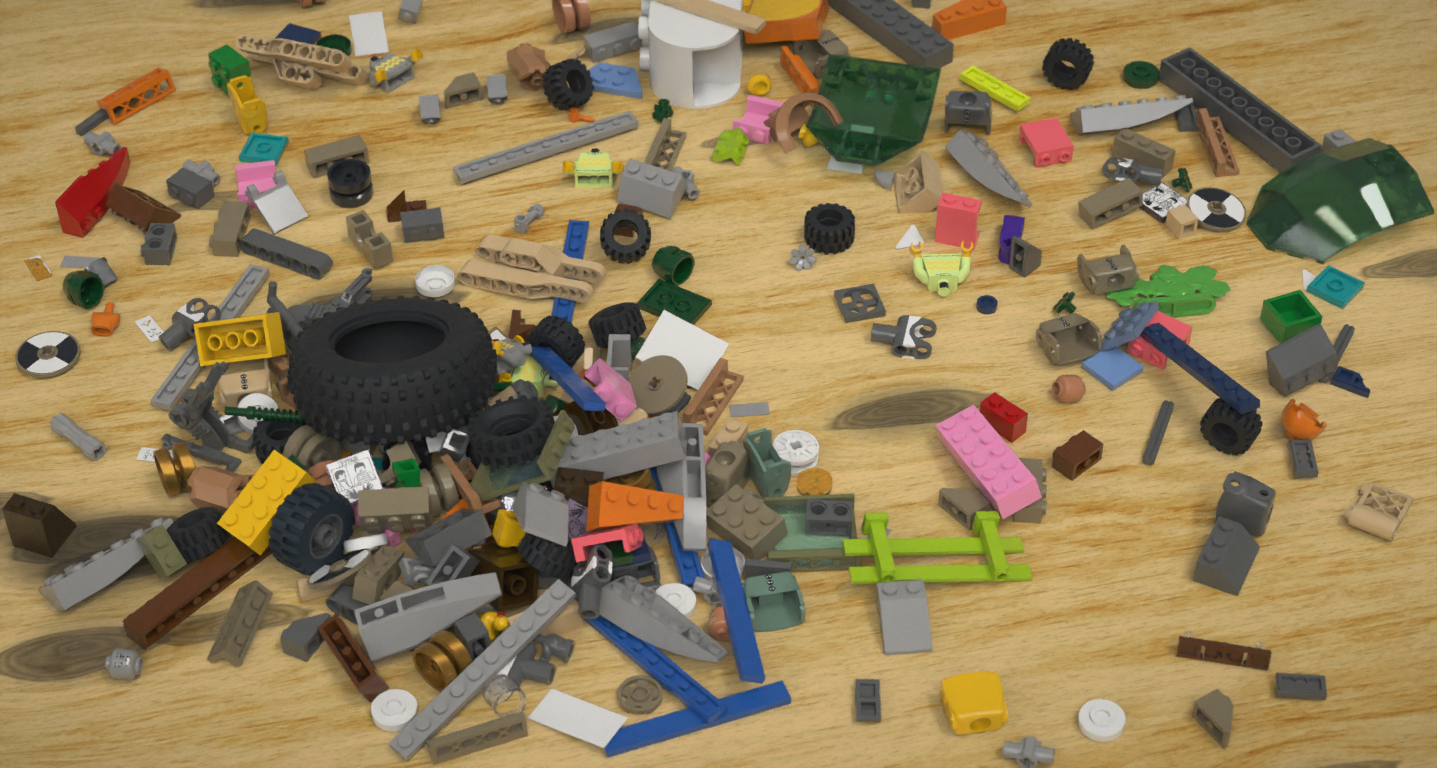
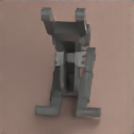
M363 269L361 274L343 292V295L333 299L325 307L322 304L320 306L318 303L314 304L312 302L311 305H293L287 309L276 296L277 283L274 281L269 282L267 303L270 305V308H268L267 313L280 312L283 337L287 347L292 350L293 342L297 338L298 332L303 331L306 324H313L312 320L314 318H323L324 313H333L338 307L346 308L351 306V303L356 302L360 304L371 299V288L366 286L372 281V269Z
M222 361L221 364L216 362L213 365L204 383L200 382L196 389H188L181 397V403H177L168 414L170 420L178 425L179 428L188 430L189 433H192L193 437L196 436V440L201 438L203 445L198 446L193 442L184 441L170 434H165L161 441L164 442L162 447L170 449L173 444L184 441L192 456H197L219 465H226L225 470L234 472L242 461L239 458L222 452L223 448H233L247 454L254 447L253 435L246 441L229 434L227 428L220 420L222 414H218L219 412L214 410L215 408L212 406L214 389L222 375L228 370V365Z

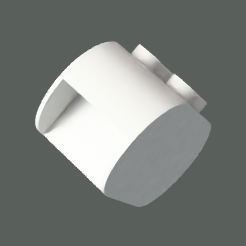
M641 0L639 39H642L643 47L640 48V70H650V86L653 93L659 99H668L670 101L669 104L672 106L686 109L712 108L732 100L738 94L741 84L743 30L653 0ZM709 0L743 11V0Z

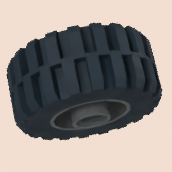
M319 483L301 485V487L294 489L292 494L287 495L284 498L283 504L278 506V512L271 521L273 523L272 527L269 528V535L271 537L269 539V546L276 560L303 575L309 576L330 561L344 554L343 543L353 535L354 530L352 526L355 525L354 510L350 501L343 495Z

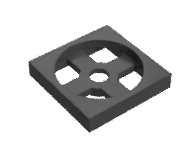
M874 284L834 290V297L845 323L886 316V310ZM869 293L873 297L872 299L865 300L861 298V295ZM852 297L853 299L852 302L842 303L843 298ZM859 302H860V303H863L864 305H863V306H857L856 303H859ZM876 306L873 310L867 312L868 307Z

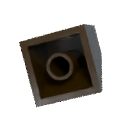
M575 401L553 413V416H557L560 411L565 410L567 415L572 418L578 435H587L598 430H606L618 426L615 416L606 408L603 411H585Z
M558 467L554 490L562 493L567 503L570 499L588 510L589 486L603 481L604 472Z
M14 493L2 508L13 546L50 558L54 557L77 527L76 523L56 506Z
M497 544L468 550L470 554L480 560L470 576L489 573L497 574L502 595L490 602L497 612L531 605L537 600L538 570L521 556L518 548L514 546L506 548Z

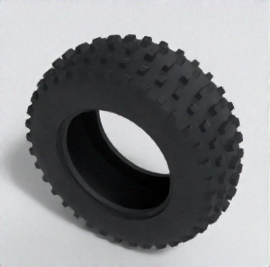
M398 296L395 299L382 297V300L376 301L368 299L365 303L360 304L354 302L349 307L344 308L341 306L336 308V311L333 313H324L323 318H314L312 320L313 324H306L303 331L298 332L297 338L293 342L292 353L289 354L288 387L290 388V393L294 394L293 400L298 412H301V416L306 420L309 427L312 426L316 432L323 431V436L327 438L334 436L337 441L347 439L350 444H356L359 441L364 442L365 445H371L372 443L388 445L389 442L404 444V441L414 440L418 442L421 441V438L427 436L435 438L437 433H449L453 427L460 428L464 426L465 420L469 421L470 418H475V412L483 411V406L488 404V399H490L494 390L496 380L495 369H497L496 349H492L491 335L484 326L482 319L478 318L477 313L471 312L468 307L460 308L461 305L456 302L449 304L448 300L445 299L436 301L434 297L420 299L419 296H413L412 298Z

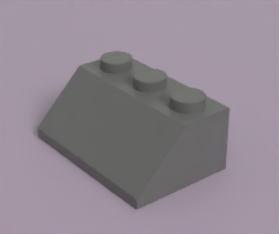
M1320 324L1266 351L1269 384L1285 397L1338 369L1337 352Z
M462 508L406 538L405 541L424 565L436 568L452 544L466 550L472 545L476 547L485 543V538L491 536L492 533L482 510Z
M1219 516L1196 563L1193 581L1238 596L1260 546L1241 523Z

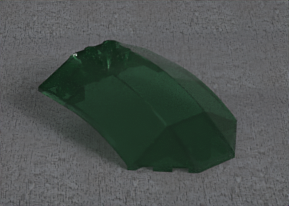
M829 54L818 94L834 104L844 122L834 127L827 113L815 104L806 127L836 161L876 167L922 142L930 120L941 69Z
M1366 138L1311 156L1268 181L1260 189L1247 220V226L1267 250L1275 252V249L1288 252L1287 255L1301 259L1305 256L1315 259L1316 263L1324 264V261L1357 241L1384 229L1434 214V209L1423 188L1418 173L1393 145Z

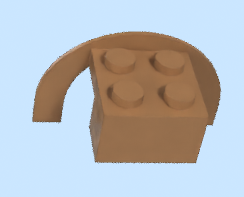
M816 93L796 94L786 100L779 109L768 114L770 118L763 122L766 127H770L772 139L774 142L778 140L786 154L797 148L790 133L812 121L805 109L808 105L814 103L821 107L829 116L834 127L844 122L837 108L830 100Z

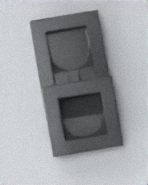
M855 679L856 722H881L880 679Z

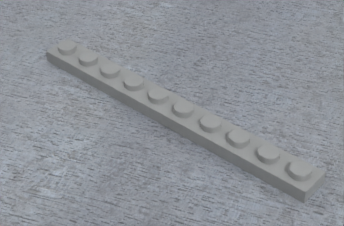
M627 111L454 166L453 173L461 184L638 128V120L631 111Z
M252 264L248 266L218 307L221 311L220 320L240 317L270 275L269 268ZM216 312L213 314V316L210 318V320L215 317ZM196 339L151 399L153 407L171 411L203 368L199 362Z
M558 579L388 743L389 747L408 762L426 744L427 740H430L576 598V593Z

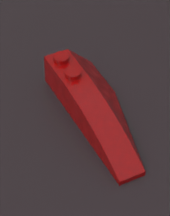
M123 147L112 154L108 161L103 160L100 162L99 167L96 169L91 168L88 170L87 175L79 176L55 201L63 233L84 238L97 222L103 218L109 209L106 206V202L114 185L119 184L123 186L131 163L127 147Z

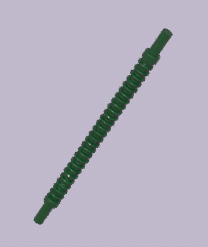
M226 406L224 410L225 415L242 416L248 420H254L255 418L261 420L263 418L264 421L267 419L273 421L275 419L276 422L281 420L283 423L286 420L288 423L293 421L295 424L298 421L300 424L306 422L298 410L294 412L289 410L287 412L286 409L280 411L277 408L274 411L273 408L268 410L266 407L262 410L261 407L256 409L255 406H248L247 408Z

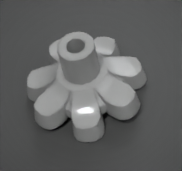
M800 245L799 250L793 249L791 255L794 257L790 258V264H796L795 269L797 271H801L803 267L805 270H810V263L814 264L817 260L816 257L812 256L814 250L812 248L806 250L805 245Z

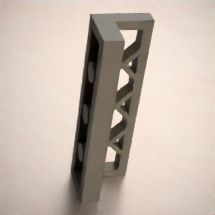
M664 118L644 163L671 171L686 139V132L671 130V119ZM670 137H675V138H680V139H678V140L672 142V141L670 140ZM670 148L674 150L670 153L665 152V150H668ZM665 160H667V161L669 162L668 164H665V165H661V164H660V162L665 161Z
M257 580L238 589L207 657L209 662L214 663L225 658L235 667L242 665L273 595L270 590Z
M518 712L427 740L426 744L433 764H440L527 737L526 716L524 713Z

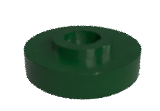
M327 35L316 43L317 46L340 50L347 56L352 52L351 41L343 35Z
M1146 61L1130 62L1124 67L1123 80L1134 88H1151L1158 83L1159 69L1154 64Z

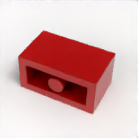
M996 392L980 403V413L995 431L1009 442L1013 443L1026 432L1028 413Z

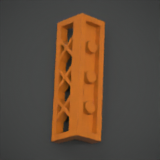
M786 45L782 46L781 66L801 93H816L829 100V96L799 55H793ZM814 103L810 104L811 107L817 106Z
M158 67L98 100L97 103L99 108L107 110L111 123L116 124L174 92L176 89L169 71ZM166 80L169 88L164 91L159 90L161 82ZM152 89L153 93L151 98H149L148 100L145 99L144 95L146 90ZM131 98H138L135 107H128ZM117 106L123 107L121 114L115 117L113 108Z

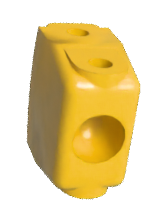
M243 75L231 79L230 83H227L228 93L234 115L243 132L247 135L251 134V132L262 133L268 126L265 101L258 98L253 89L252 78ZM238 83H243L241 87H237Z
M964 673L946 678L940 682V700L943 711L949 722L950 729L955 734L963 735L999 730L1003 727L1004 723H1008V711L998 673Z

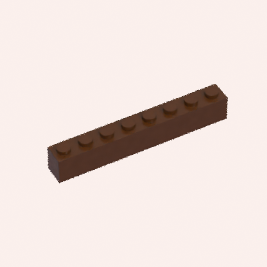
M232 538L207 558L200 561L191 570L184 573L171 585L164 588L155 597L148 600L135 612L129 614L123 620L127 637L146 650L272 554L270 546L268 545L260 556L237 538Z

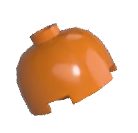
M1291 399L1282 411L1281 416L1282 425L1286 429L1285 434L1292 440L1297 438L1300 440H1312L1319 436L1327 427L1326 422L1322 421L1320 423L1317 420L1319 415L1302 402L1298 406L1295 404V399Z

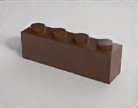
M334 614L317 627L356 688L370 703L379 694L389 689V686L349 627L337 614Z

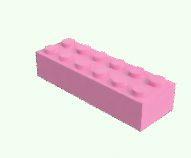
M974 405L935 425L943 446L980 492L988 499L992 507L999 512L1002 519L1042 498L1036 478Z

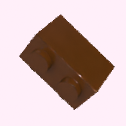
M1083 430L1079 434L1072 436L1064 445L1058 446L1054 450L1052 468L1073 481L1102 459L1104 444Z

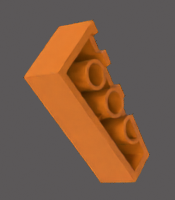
M961 0L934 13L932 29L950 40L1005 25L1007 6L1002 0Z
M601 481L589 486L586 532L638 523V526L670 523L682 519L684 496Z

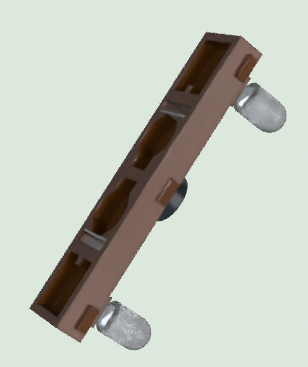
M1189 630L1184 633V636H1179L1177 656L1269 670L1271 650L1265 649L1266 646L1263 642H1258L1256 648L1226 642L1193 638V632ZM1202 646H1204V651H1203V653H1201V647H1202ZM1245 653H1247L1246 660H1244Z

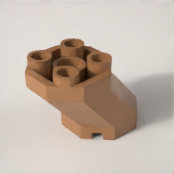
M522 43L520 46L507 52L508 67L519 77L520 86L530 91H537V88H542V91H545V88L542 87L544 83L542 79L545 76L544 72L551 66L545 59V51L531 46L529 43Z
M201 466L195 468L187 480L188 487L191 486L192 493H189L190 501L198 509L216 507L223 516L254 475H240L219 467Z

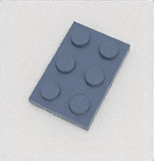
M1156 300L1150 303L1142 302L1134 309L1130 310V308L1121 311L1118 319L1111 324L1110 330L1103 335L1102 350L1105 351L1137 339L1159 309Z

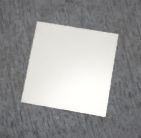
M664 310L635 358L645 361L659 355L674 357L684 366L687 372V385L699 390L719 358H722L729 343Z

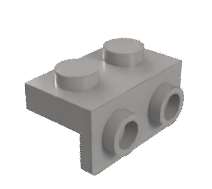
M402 557L398 563L406 585L426 586V581L435 570L434 566L424 565L419 558Z

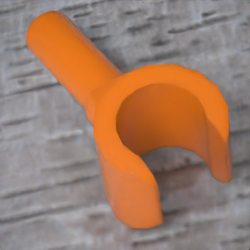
M570 108L568 117L572 123L579 120L595 122L594 118L580 115L578 108Z

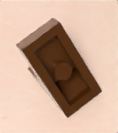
M405 190L402 191L387 206L388 223L401 221L400 212L427 209L426 200L406 202Z
M512 310L509 338L513 339L518 335L526 342L528 335L536 326L534 324H525V318H521V310Z

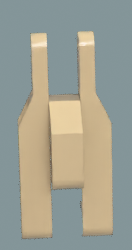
M240 34L235 42L237 48L245 53H249V56L254 61L274 65L279 79L287 85L315 90L322 84L321 77L355 85H363L368 79V73L362 67L351 63V59L337 49L250 34ZM248 41V42H250L252 45L250 46V45H248V44H244V45H242V44H243V42Z
M488 234L485 235L475 252L482 259L492 261V263L470 259L460 270L457 278L461 284L467 287L526 299L558 297L586 303L592 297L594 290L590 284L583 281L600 283L607 271L600 263L568 257L556 247L517 238L511 239ZM496 262L504 263V264L510 265V266H512V267L503 266V265H498V264H493V263H496ZM514 266H515V267H521V268H526V269H528V270H523V269H518V268H513V267H514Z

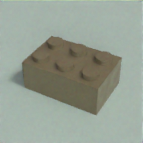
M737 484L706 510L708 528L723 540L730 541L734 548L749 559L761 560L768 551H771L788 535L784 518Z
M428 486L358 490V515L363 531L371 534L380 533L381 530L402 532L404 529L412 528L415 531H421L432 525V502Z

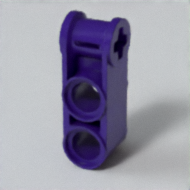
M1004 215L998 259L1002 263H1010L1012 237L1015 235L1022 238L1025 217Z

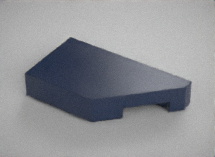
M1339 366L1331 378L1330 384L1366 398L1370 395V389L1366 388L1363 378L1357 372Z

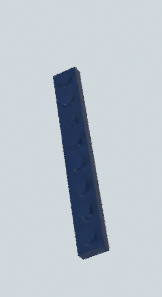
M1159 322L1145 327L1142 331V338L1241 415L1260 408V399Z

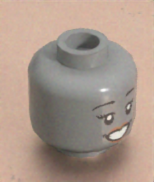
M116 648L112 655L107 656L105 662V669L109 670L112 678L130 681L141 674L143 658L139 656L136 650Z

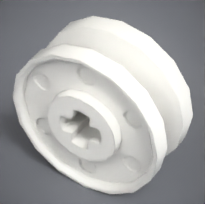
M789 430L779 434L774 439L773 447L781 460L791 463V476L807 475L817 467L819 444L812 434L801 430Z

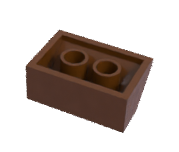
M119 184L114 185L106 202V206L112 209L111 212L113 214L126 217L125 221L133 225L138 224V229L144 232L148 231L150 223H173L181 217L180 213L146 193Z

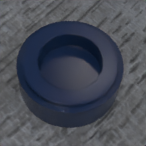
M983 295L977 299L976 308L982 314H993L997 310V299L990 295Z

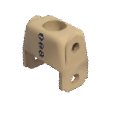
M263 358L265 369L222 375L219 386L223 407H238L244 397L254 393L265 394L273 399L267 358Z

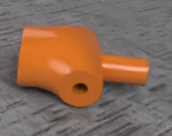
M107 302L104 312L92 313V334L111 336L114 329L120 325V314L113 313L114 303Z

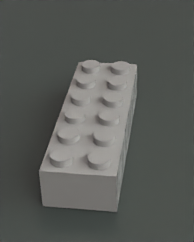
M677 411L667 412L649 419L643 418L637 422L621 424L606 430H598L595 433L578 435L569 440L558 467L604 472V480L686 459L685 431ZM557 469L554 473L552 480H550L553 489L555 487Z

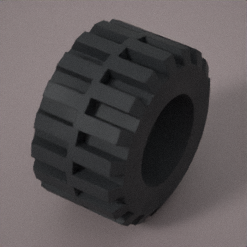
M1061 38L1051 45L1043 60L1042 70H1044V76L1048 77V81L1050 83L1053 82L1055 87L1060 86L1064 90L1065 88L1073 90L1074 87L1076 89L1080 88L1086 82L1094 65V56L1090 54L1091 49L1086 48L1085 43L1081 44L1078 39L1074 41L1072 38H1067V40ZM1062 61L1070 62L1074 67L1067 66Z
M567 59L551 65L544 72L545 76L542 79L544 81L542 87L545 88L544 94L545 96L547 95V100L549 103L552 102V106L555 108L570 110V108L584 105L590 100L589 97H592V90L594 89V85H592L593 77L590 76L591 72L586 69L587 66L585 64L581 65V61Z
M836 203L818 204L817 207L814 206L811 210L807 211L804 218V240L807 245H810L809 248L816 250L818 253L837 254V252H844L845 249H849L851 244L854 243L855 216L850 209H846L845 206H839Z
M624 208L623 212L617 209L615 214H608V218L603 220V225L600 228L601 247L604 249L606 256L610 255L611 260L615 261L617 259L621 264H623V261H627V264H629L634 259L635 261L640 260V256L644 257L646 250H649L651 227H649L648 220H644V215L641 213L638 215L634 209H632V212H629L628 208ZM628 227L637 233L638 238L632 244L622 245L614 239L613 235L618 229Z
M634 302L619 303L597 312L588 321L596 345L601 348H608L609 334H630L631 341H633L646 331V325L639 306Z
M555 315L544 317L531 331L526 340L532 347H550L570 368L581 357L585 349V342L582 340L583 336L579 333V330L571 322Z
M1217 398L1200 421L1202 427L1200 430L1204 434V439L1209 441L1208 444L1214 446L1219 452L1223 451L1224 454L1229 455L1232 453L1233 455H1238L1249 450L1260 434L1263 425L1262 421H1260L1261 416L1256 413V409L1241 415L1221 398Z
M269 419L259 421L257 426L254 427L252 434L259 462L263 464L273 450L283 455L289 437L298 428L307 425L306 422L300 424L298 421L295 424L293 421L288 423L286 420L283 423L281 420L276 422L275 419L273 421H269Z
M204 507L188 512L175 520L166 530L185 561L200 559L215 552L230 537V533L217 524L222 517L218 508Z
M526 532L517 547L521 556L531 566L554 578L566 579L577 563L572 540L569 536L567 545L563 546Z

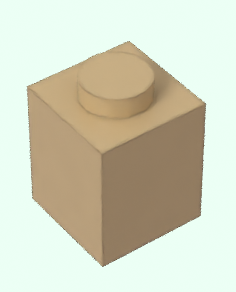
M1186 205L1168 210L1166 227L1179 240L1196 234L1198 218Z

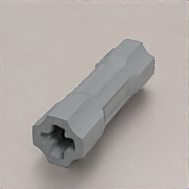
M59 413L51 419V429L61 437H65L91 460L98 461V459L104 457L107 451L105 444L76 425L75 421L66 414Z

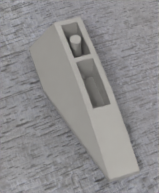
M1185 95L1175 96L1174 100L1168 101L1167 97L1156 98V102H1149V99L1137 100V104H1130V101L1118 102L1119 106H1112L1111 103L1094 106V108L1093 105H1084L1076 108L1075 112L1070 113V117L1077 134L1114 131L1159 119L1192 103L1193 99H1186Z
M960 129L945 146L960 165L989 189L1014 202L1031 207L1033 204L1028 199L1029 195L1019 187V184L998 159L999 155L993 149L987 147L989 143L981 137L978 139L970 131L966 133Z
M682 423L685 431L686 459L656 466V475L662 492L684 496L683 518L673 521L682 550L706 552V476L703 424Z
M160 517L149 523L151 527L143 530L140 528L130 534L131 538L125 541L121 539L111 544L110 549L105 552L101 550L90 556V560L84 563H74L63 569L64 574H55L43 581L45 585L39 587L40 592L57 611L66 610L103 589L128 571L145 555L136 538L156 526L163 525L167 530L173 523L172 519L163 520Z
M489 573L418 588L355 609L354 612L360 635L373 663L420 646L439 630L448 629L454 625V622L469 616L500 597L502 592L497 574Z
M624 575L601 588L599 615L639 639L672 653L698 660L717 663L728 656L729 651L663 597L656 594L655 590L638 583L634 577Z

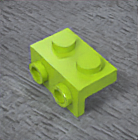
M740 127L730 131H723L719 135L711 156L713 161L717 163L732 158L737 166L741 165L749 144L747 135L743 133Z

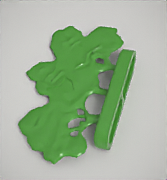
M1161 265L1158 268V272L1150 275L1151 281L1139 278L1135 282L1134 287L1107 293V298L1116 300L1121 306L1134 304L1132 309L1142 302L1150 303L1156 300L1159 305L1158 311L1175 318L1210 313L1216 306L1214 297H1222L1231 289L1226 282L1212 279L1216 276L1217 270L1209 266L1191 267L1185 273H1181L1175 267ZM1136 294L1145 295L1148 299L1144 297L1141 299Z

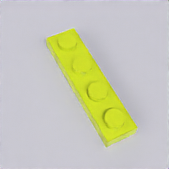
M973 65L960 73V80L981 92L988 93L990 97L1017 112L1030 104L1031 97Z

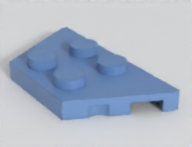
M598 63L589 69L591 72L590 76L593 77L592 85H594V89L592 91L642 99V89L635 68Z

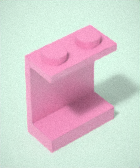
M749 95L747 98V112L741 121L733 120V129L740 127L743 133L747 135L749 141L769 145L772 141L770 127H766L763 121L769 119L768 114L779 109L783 102Z
M275 160L235 165L239 202H248L249 209L257 208L253 201L247 197L245 193L246 187L254 183L260 194L277 186L272 180L274 173H276Z
M599 358L585 372V377L596 385L593 391L606 403L605 408L619 420L623 421L637 407L631 383Z

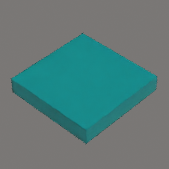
M251 132L239 155V161L256 163L275 160V166H277L289 143L288 137Z
M1328 265L1307 286L1306 292L1344 309L1364 288L1365 282Z

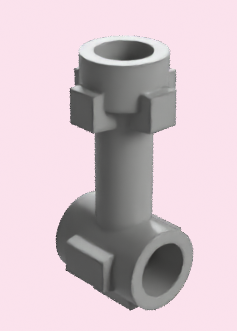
M537 203L528 209L529 213L527 215L519 214L515 217L514 226L518 234L527 233L529 223L533 219L537 220L543 216L545 210L541 204Z

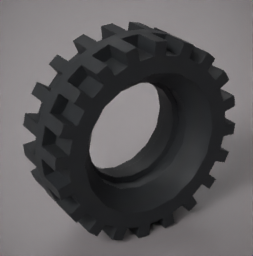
M521 395L518 399H514L511 396L506 401L496 400V404L492 406L489 404L485 405V410L475 412L476 418L469 419L470 425H467V431L474 456L478 462L482 461L485 466L491 463L493 468H498L500 465L510 468L512 464L522 466L523 462L527 460L535 461V457L541 454L555 424L551 406L546 404L544 399L538 401L536 396L527 399L526 395ZM514 431H521L513 435L504 436Z

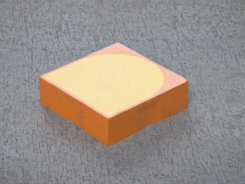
M752 0L747 13L766 19V25L757 35L744 31L746 44L819 39L823 30L822 24L829 12L828 0Z

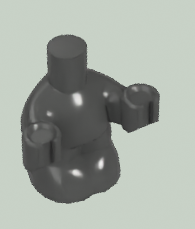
M555 633L546 636L538 634L533 639V642L542 645V655L539 660L548 663L552 655L558 657L562 662L568 663L575 648L574 640L565 639Z

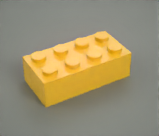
M280 312L194 324L200 366L214 365L216 362L221 364L222 361L230 363L286 354Z
M273 450L217 524L261 556L269 545V539L271 538L269 528L272 527L273 523L271 521L278 512V506L283 504L284 498L292 494L294 489L308 483H317V481L299 466Z

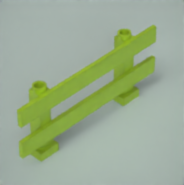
M976 511L972 530L973 534H980L981 537L888 539L886 534L889 521L888 514L865 513L861 531L862 535H869V539H842L845 556H874L876 566L849 567L851 584L924 580V583L1032 581L1033 577L1029 564H1007L1005 554L1024 553V547L1021 537H999L997 527L1000 516L998 511ZM986 554L988 564L894 566L892 555Z

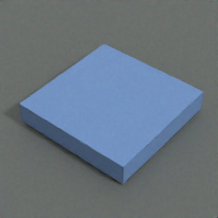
M1117 346L1105 351L1102 350L1082 363V368L1112 391L1143 372V366Z

